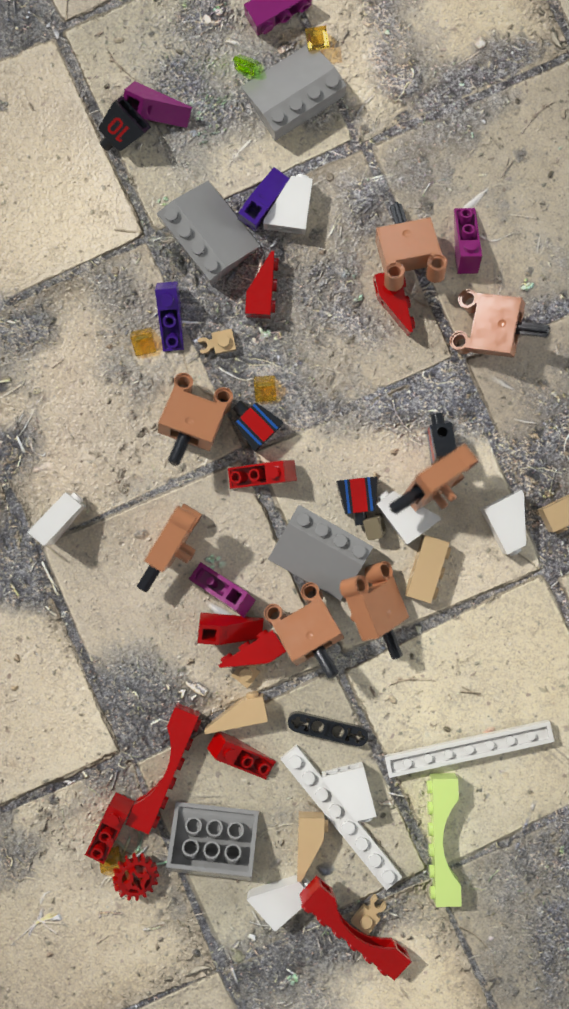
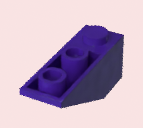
M273 167L238 212V220L253 231H256L290 178Z
M178 281L157 283L155 295L163 351L184 350Z

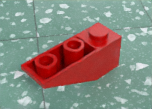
M275 251L270 252L246 292V317L271 319V313H275L276 300H272V292H277V279H273L274 271H278L279 258H275Z
M384 272L375 274L373 283L377 300L407 336L411 335L413 329H415V321L413 316L409 315L408 308H411L409 296H405L404 292L406 287L405 276L402 288L397 291H391L384 285Z
M282 460L228 468L230 489L297 481L295 460Z
M201 612L197 643L223 645L257 639L256 635L263 631L264 618L247 616L243 618L242 616Z
M265 629L256 635L257 640L250 644L247 641L238 647L240 651L232 655L230 652L220 659L222 663L218 666L220 668L269 664L286 653V650L274 631L268 632Z
M221 731L215 733L207 747L215 760L263 779L268 777L276 763L271 757Z
M117 792L115 793L85 853L86 856L102 864L105 863L135 801Z

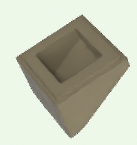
M382 513L363 521L368 540L383 538L387 533Z

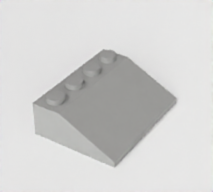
M310 42L241 86V89L274 141L343 98L347 85L332 63Z
M209 181L172 200L156 213L163 226L211 286L261 247Z
M298 505L268 560L307 582L315 583L319 589L341 601L343 598L340 592L341 581L357 576L373 546Z
M176 802L166 863L167 871L251 881L259 811Z

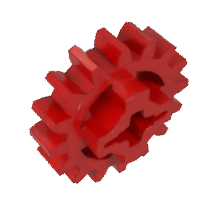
M133 853L130 859L127 855L125 856L124 863L121 861L117 862L119 868L113 869L115 876L112 877L115 891L119 892L121 898L126 894L128 901L132 896L138 901L140 895L146 898L147 891H154L152 885L158 884L156 878L159 877V873L156 870V863L152 861L150 856L146 858L144 853H141L140 857H137L136 853Z

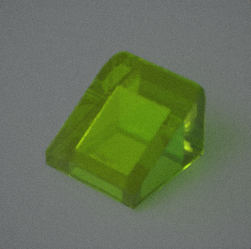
M241 54L234 56L235 70L252 76L255 75L259 61Z

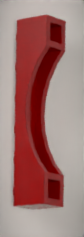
M180 703L176 704L167 725L171 746L167 770L154 788L136 799L125 825L148 835L151 828L156 829L161 818L157 815L159 809L164 810L169 797L165 796L167 790H172L177 780L176 777H173L176 769L181 770L185 758L182 757L184 750L189 751L194 740L190 738L192 731L197 732L202 721L198 719L200 712Z
M317 875L299 894L302 902L301 906L305 912L314 914L322 926L330 927L338 939L341 940L343 938L347 941L348 946L354 952L358 950L369 964L373 963L377 966V969L383 976L386 977L388 975L395 981L412 962L407 950L393 938L370 936L352 927L338 911L332 888Z

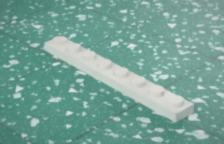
M543 720L384 755L388 776L392 778L554 742L550 721Z
M296 744L280 757V760L382 886L388 890L402 878L400 871L359 821L356 822L323 782L320 772Z

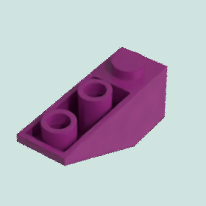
M250 0L244 4V11L253 30L259 36L262 33H269L279 23H286L296 13L305 12L312 4V0Z
M136 81L124 89L123 97L143 119L184 128L188 127L192 111L191 106Z
M455 208L454 241L457 274H478L482 260V250L475 208Z

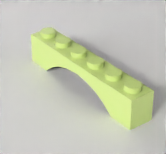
M430 773V780L426 781L427 794H430V801L427 802V813L431 815V822L427 823L428 836H431V844H428L429 857H432V865H429V877L432 878L433 886H429L430 899L434 900L436 907H462L461 884L458 877L447 864L443 848L446 821L452 808L459 800L458 777L455 773Z

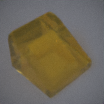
M326 25L305 29L308 51L329 48Z
M151 328L131 332L130 338L136 356L156 352Z
M274 375L254 377L256 402L276 401Z
M119 846L111 848L105 863H100V870L103 875L113 874V869L119 868L117 862H123Z

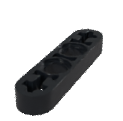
M294 711L288 717L289 728L297 733L353 746H363L368 740L366 729L360 725L300 711ZM296 716H298L300 721L306 722V718H309L308 730L305 729V724L299 723L297 727L294 726V722L291 720H295ZM315 721H320L324 725L323 729L319 732H315L311 727ZM335 726H341L344 729V733L339 737L332 734V729ZM347 728H351L350 733L357 734L358 731H361L364 737L356 741L355 736L349 735V739H345L348 733Z

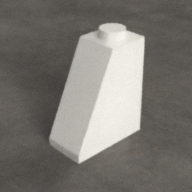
M303 174L290 177L264 218V230L305 235L313 179Z
M386 490L377 497L378 502L376 506L404 544L408 545L441 520L437 514L424 507L415 512L409 506L399 514L392 513L389 504L402 495L394 491L388 493Z
M516 490L480 509L502 554H510V556L520 553L522 551L521 548L526 546L524 493L522 490Z
M65 492L27 533L43 546L54 545L86 507L82 503L84 499L75 492L72 494Z
M362 762L322 772L323 782L356 822H369L373 817H377Z
M297 875L252 888L247 893V901L276 932L302 909L299 894L310 881L304 878L302 882H297Z

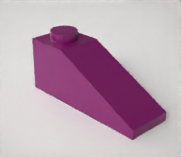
M202 562L199 563L189 577L191 582L243 618L256 601L248 592Z

